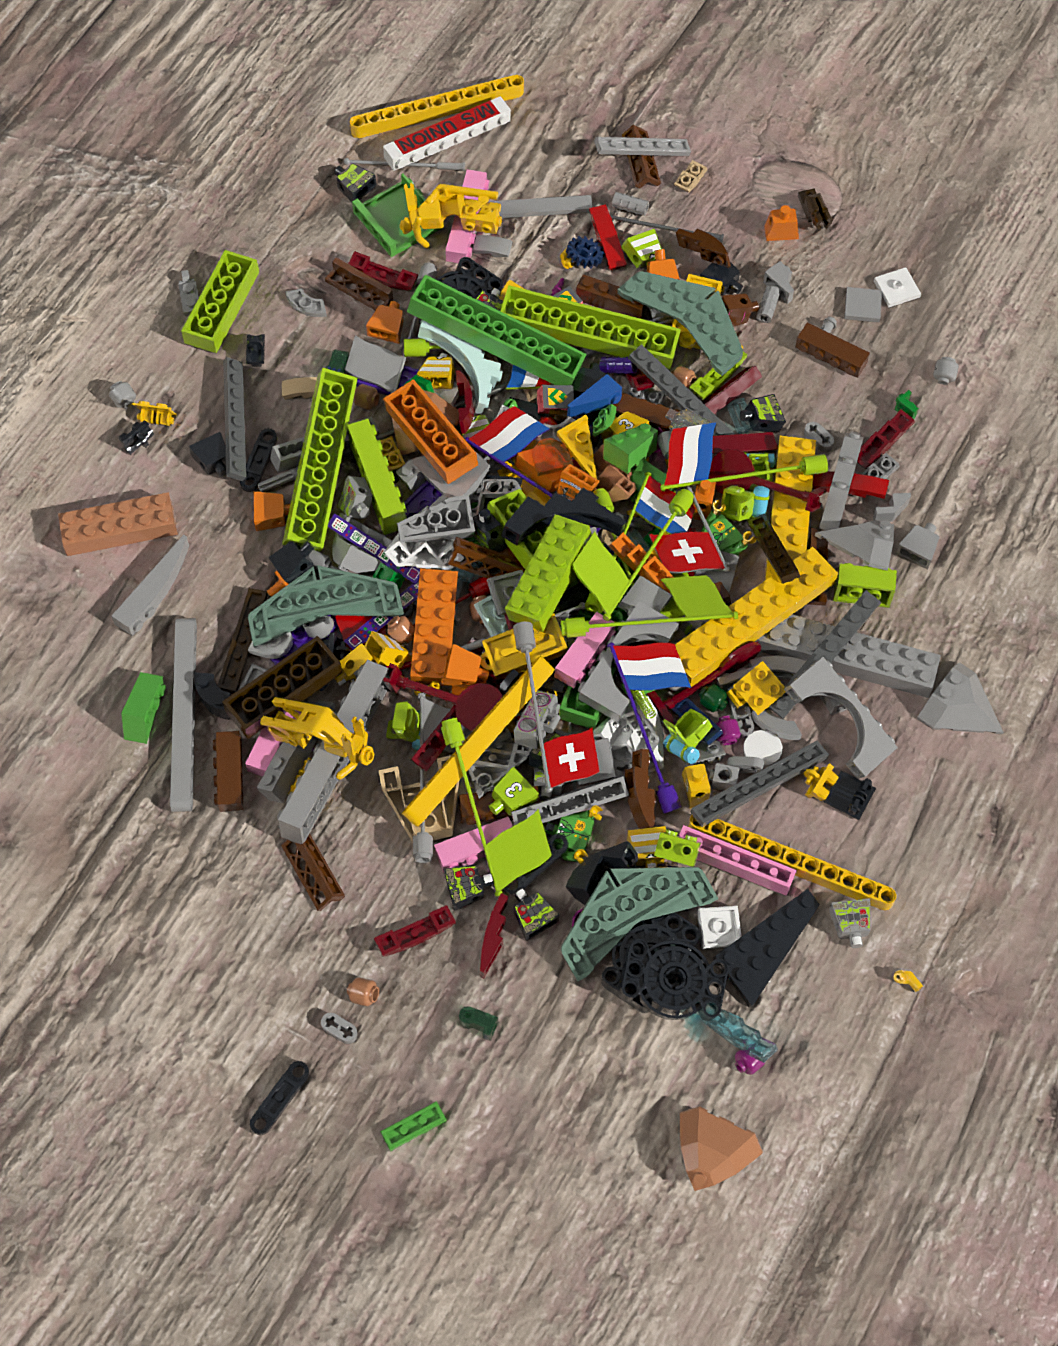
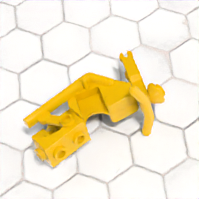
M410 183V188H408L407 184L404 185L410 220L408 217L401 220L400 230H402L403 234H408L413 230L416 241L424 248H429L430 244L422 237L421 227L423 229L443 228V221L451 215L460 217L464 230L497 234L498 227H501L502 217L499 214L501 203H487L489 199L497 200L498 192L439 184L418 207V198L414 194V185ZM465 196L478 197V200L467 199Z
M275 697L272 703L276 707L283 708L296 719L288 717L282 711H278L274 719L266 716L261 718V725L268 726L267 730L276 741L289 743L292 746L299 745L304 749L312 736L323 740L324 748L327 752L344 758L348 756L350 763L336 774L338 780L343 779L352 772L359 761L363 765H369L374 759L373 748L367 746L368 733L364 729V722L362 719L358 721L356 716L351 720L354 728V733L344 727L343 722L329 707Z

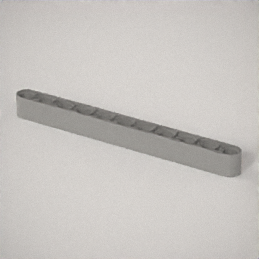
M181 618L175 621L170 793L172 812L192 811L196 618Z

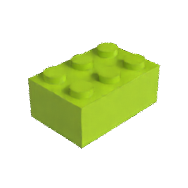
M851 563L840 564L834 584L833 601L855 604L867 590L881 601L878 607L889 608L896 590L897 570H891L890 568L883 570L867 565L856 566Z

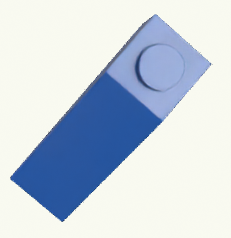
M606 374L568 404L567 415L573 417L601 410L610 404H617L622 398V387Z

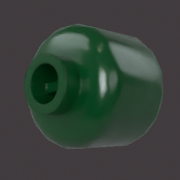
M707 684L699 693L700 704L712 713L718 710L722 711L728 704L726 701L727 693L716 684H711L710 686Z

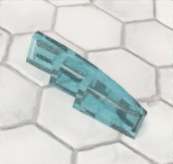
M721 1009L720 1014L711 1021L702 1019L706 1025L725 1040L763 1063L778 1051L775 1043L761 1037L758 1030L745 1025L743 1018L724 1009ZM710 1010L708 1014L713 1015L714 1010Z

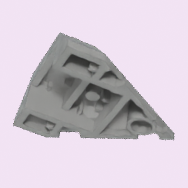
M875 520L815 533L816 537L819 539L825 538L830 542V545L851 557H860L864 560L863 563L865 565L888 570L894 542V524L888 521Z
M960 662L950 670L917 717L918 720L935 730L944 728L963 732L984 733L986 731L995 732V734L1004 733L976 673Z
M461 724L464 738L466 740V738L473 731L468 730ZM509 738L496 745L491 743L468 770L478 798L482 797L500 782L512 767L516 768L525 761L533 748L515 744L514 738Z

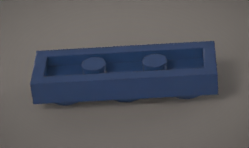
M688 698L683 699L672 708L673 713L681 718L686 712L693 709L705 716L710 721L712 728L702 740L709 746L723 734L722 729Z

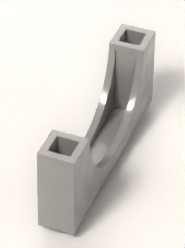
M638 601L636 606L632 605L629 609L627 620H622L621 622L668 619V617ZM666 622L618 626V634L616 636L613 635L608 644L613 642L614 646H627L638 641L669 643L675 635L679 623ZM609 647L607 651L603 650L599 655L598 665L596 667L592 666L590 669L588 680L586 682L583 681L579 686L578 691L580 693L578 699L619 723L629 707L630 700L618 690L613 681L611 663L614 657Z
M824 657L816 660L784 688L795 704L807 697L825 696L838 701L849 711L857 728V745L853 756L846 765L856 778L860 779L868 775L898 748L895 745L894 739L882 729L881 723L872 717L868 707L858 700L857 694L848 688L844 678L834 671L832 664Z

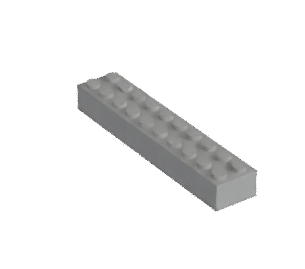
M791 615L755 642H759L761 645L760 652L807 661L835 626ZM857 632L831 664L836 673L929 698L941 655Z
M367 660L364 666L361 665L356 681H352L347 697L344 696L341 701L340 710L335 712L336 716L343 722L344 727L354 733L353 723L351 722L352 718L356 716L358 721L362 719L366 731L388 691L387 686L382 680L384 677L389 679V669L370 660ZM323 740L321 744L318 743L316 745L312 760L309 759L307 761L303 776H299L294 792H290L288 795L287 805L279 811L277 816L281 837L295 843L303 844L306 841L338 782L336 774L349 762L348 756L344 758L327 752L324 748Z

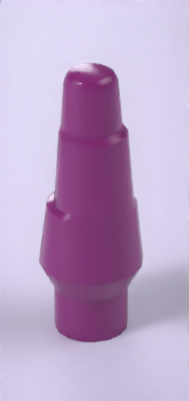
M560 278L557 285L554 286L551 296L562 291L564 278Z

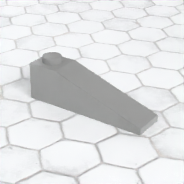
M469 495L448 498L436 506L434 505L419 514H415L397 523L400 542L455 540L456 537L461 539L473 537L475 528Z

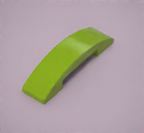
M743 351L741 360L723 376L712 368L703 378L699 377L689 387V390L701 399L709 397L735 373L746 359L747 354Z

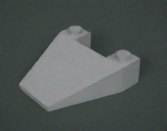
M476 452L478 466L450 484H447L425 456L409 460L396 474L412 493L426 480L429 481L442 494L430 506L432 507L451 497L469 495V500H471L488 472L490 465Z

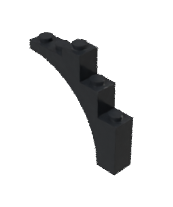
M582 488L572 501L555 492L545 506L528 496L506 522L501 536L518 546L527 536L537 530L548 527L555 514L607 530L618 537L623 533L627 521L598 504L599 497L593 492Z

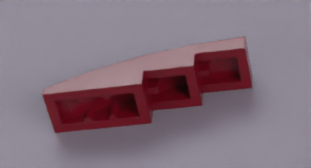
M900 409L878 432L875 431L861 447L857 463L866 470L915 423V420Z
M455 704L442 721L457 718ZM441 722L411 759V761L426 772L447 747L441 727H443Z
M503 893L500 894L492 910L485 930L480 964V977L483 979L503 946V938L499 935L506 924V917L502 913L508 904V896Z

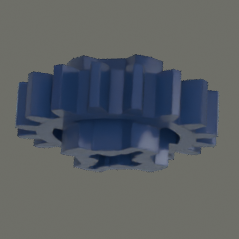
M580 236L577 239L573 237L567 245V258H572L571 263L576 262V266L582 265L584 269L588 266L592 269L593 265L597 267L601 263L604 255L603 247L598 246L599 242L594 243L593 238L588 240L586 236H584V239Z

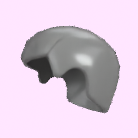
M324 615L310 622L309 626L303 624V627L309 637L315 638L318 636L322 639L330 634L334 627V621L330 616Z

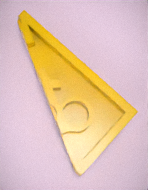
M584 415L558 430L557 436L585 473L597 479L588 417Z

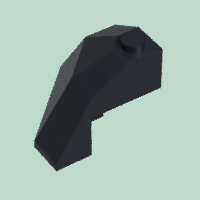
M627 841L594 853L573 870L565 887L576 900L586 905L604 873L608 871L617 887L619 884L610 868H635V862H638V853L630 842Z

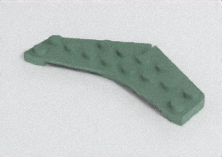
M643 271L637 272L618 288L617 293L624 299L642 303L673 317L685 326L711 361V366L721 376L741 360L743 349L719 291L715 292L716 288Z
M318 565L320 580H316L313 566L250 612L248 620L254 647L264 645L324 615L393 617L404 615L398 586L391 581Z
M698 867L610 868L619 884L617 887L608 871H606L561 945V953L576 980L580 981L587 977L594 970V967L638 922L697 906L708 905L719 899L703 870Z

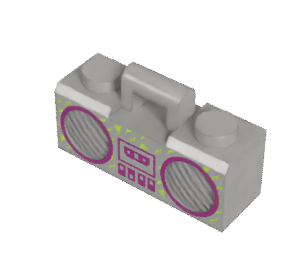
M537 690L536 700L544 741L546 732L553 733L560 720L558 715L560 704H558L556 695ZM531 697L514 729L515 744L537 749L539 738Z

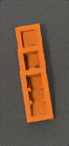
M624 532L609 545L634 572L647 553L640 544L635 546ZM649 556L638 572L639 576L644 577L670 593L661 579L675 577L656 556L652 558Z

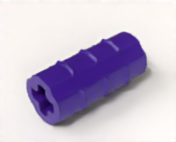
M602 357L599 365L602 372L610 374H635L638 370L628 357Z

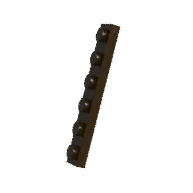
M762 514L747 520L751 531L781 583L784 584L799 578L798 569L766 515Z
M248 588L217 685L223 691L233 694L238 691L249 656L248 649L252 643L248 616L250 612L266 601L267 591Z

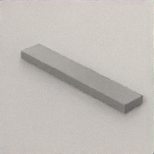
M596 137L594 140L598 154L689 156L691 153L687 139Z
M591 195L489 201V203H501L499 214L502 218L590 213L589 208H592Z

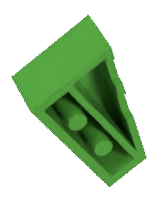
M645 423L604 439L603 459L628 474L633 466L637 467L641 459H646L657 450L658 430Z
M140 672L121 713L124 740L147 744L161 697L164 696L166 691V685H163V676Z

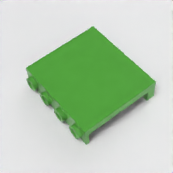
M404 173L401 174V182L363 203L358 198L352 201L353 213L390 257L418 243L413 230L408 234H403L402 230H400L401 220H404L405 217H408L410 220L404 185L407 184L408 188H410V183L413 184V181L407 178ZM414 186V194L418 198L417 203L418 207H420L426 199L421 190ZM421 227V235L425 239L442 228L423 229Z

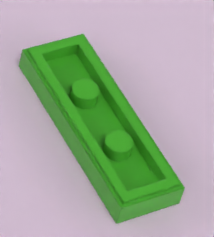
M436 1101L380 1132L391 1152L447 1120Z

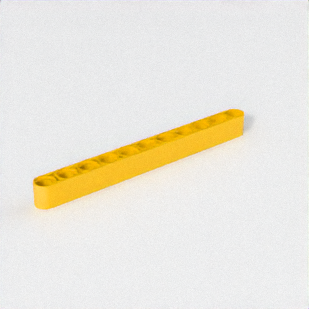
M512 75L356 115L350 119L351 135L354 138H363L464 112L500 96L504 101L518 98L524 94V78L520 75Z
M539 656L531 664L535 693L555 670L542 656ZM528 669L466 738L462 746H459L466 772L532 697ZM456 751L402 812L416 827L429 816L463 777Z
M693 815L690 816L688 827L795 869V876L855 900L870 899V906L884 911L889 910L896 900V892L891 887L720 819H716L703 827L695 826L693 822L697 820ZM712 829H719L721 833L715 834L712 832ZM737 836L740 840L733 841L730 837ZM754 843L758 848L753 849L749 844ZM768 851H774L777 855L771 856L768 854ZM792 858L796 863L791 864L786 859ZM805 866H812L814 871H808ZM830 873L833 878H826L824 874ZM843 881L851 882L852 886H846ZM868 888L871 894L864 893L862 889ZM881 896L889 897L890 901H884Z

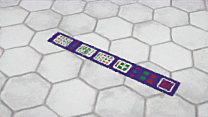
M334 514L328 523L329 528L379 559L396 572L402 574V576L414 584L417 583L420 575L419 568L396 566L384 553L387 547L338 515Z
M419 580L400 594L403 610L417 599ZM373 616L344 642L354 650L358 645L368 640L371 631H379L393 616Z

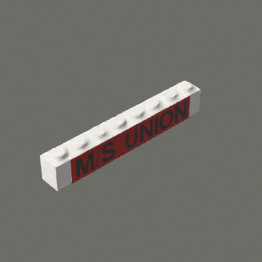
M500 96L384 145V158L393 171L403 168L510 122L511 109Z

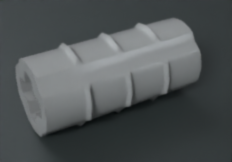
M616 192L612 207L645 216L649 208V201Z
M772 285L766 287L756 317L760 322H771L780 295L779 288Z

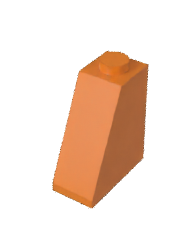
M550 444L517 453L515 466L547 491H558L564 467Z

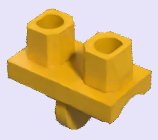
M829 763L826 767H821L820 770L816 766H814L813 770H805L804 775L807 778L805 783L810 785L805 796L808 798L814 796L821 801L827 798L830 791L823 787V784L826 783L829 786H833L839 778L832 771L834 766Z

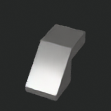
M911 493L892 494L889 502L890 507H876L873 520L893 522L908 506Z

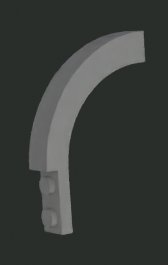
M787 656L758 657L749 661L748 668L743 667L734 673L722 674L717 678L716 685L724 691L728 690L730 686L736 684L762 661L777 678L791 680L806 661ZM818 696L826 705L831 715L847 710L841 703L832 698Z

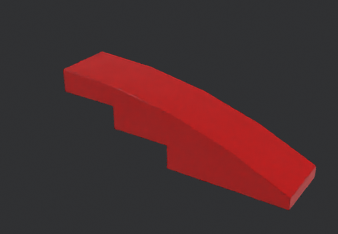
M606 204L589 208L598 242H600V246L603 247V256L606 258L609 271L626 267L617 232Z
M835 471L814 474L812 488L817 489L821 487L827 489L826 492L829 493ZM854 473L848 494L863 498L867 494L885 499L889 480Z

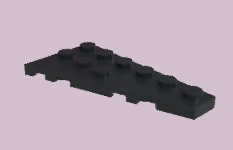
M808 888L713 957L715 960L722 959L728 964L727 977L750 1008L754 1005L820 906Z

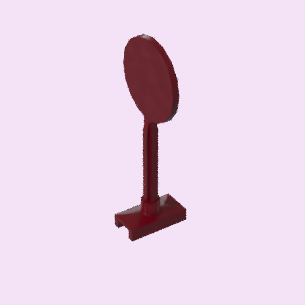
M727 449L713 457L709 479L755 472L751 459L745 453L736 449ZM756 476L717 481L715 485V490L723 494L725 488L730 486L742 487L745 491L752 484L764 486L771 490L802 499V501L807 502L805 510L810 512L822 507L823 503L819 502V496L825 494L827 490L819 487L811 492L801 491Z
M751 642L738 648L721 663L716 671L710 673L690 689L686 687L671 698L668 697L662 701L655 691L649 692L647 695L658 711L660 718L675 725L674 718L669 710L674 708L683 699L715 680L719 675L731 674L746 666L751 659L758 655L762 647L759 642Z
M391 663L388 666L392 671L390 678L384 677L382 680L390 692L397 695L401 688H409L456 704L457 719L463 727L470 731H473L503 697L497 688L484 683L470 685L457 696L409 680V678L404 677L397 665Z

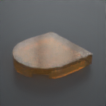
M554 438L540 440L532 451V460L537 476L563 471L569 464L573 465L566 445Z

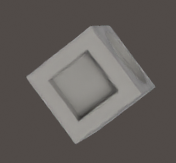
M716 763L715 770L711 769L709 781H712L711 788L724 791L737 783L739 768ZM724 775L728 779L722 780L719 778V776Z

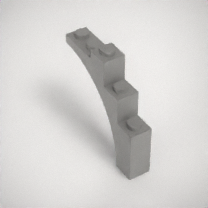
M850 431L845 433L819 529L832 530L839 528L864 438L857 432Z

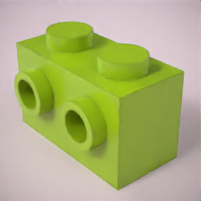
M666 829V832H660L654 856L694 867L701 842L697 841V837L686 835L685 838L677 836L678 832Z

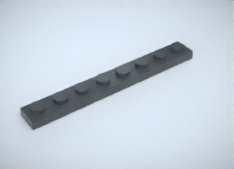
M642 344L629 355L628 359L696 424L701 423L702 425L717 422L713 436L735 434Z
M226 357L223 361L226 476L244 481L246 478L243 362Z
M866 590L787 685L816 660L824 657L831 663L878 608L881 601ZM785 692L768 708L784 719L796 704Z
M815 741L691 808L690 813L703 827L799 775L806 769H810L828 759L829 754L818 741Z

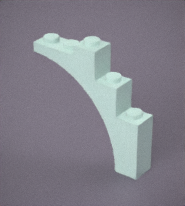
M421 320L418 337L443 348L462 365L474 388L475 413L482 415L484 408H488L490 401L487 394H490L492 387L494 388L496 382L501 380L503 371H500L501 363L483 359L485 351H482L481 348Z

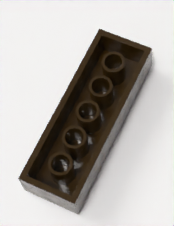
M316 636L222 701L225 712L246 738L249 739L266 727L260 723L263 716L274 719L278 711L286 713L283 708L276 707L272 703L275 697L302 702L342 674L341 663L323 641Z

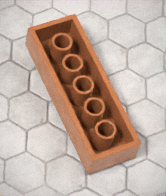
M169 492L58 514L62 543L67 556L178 535Z

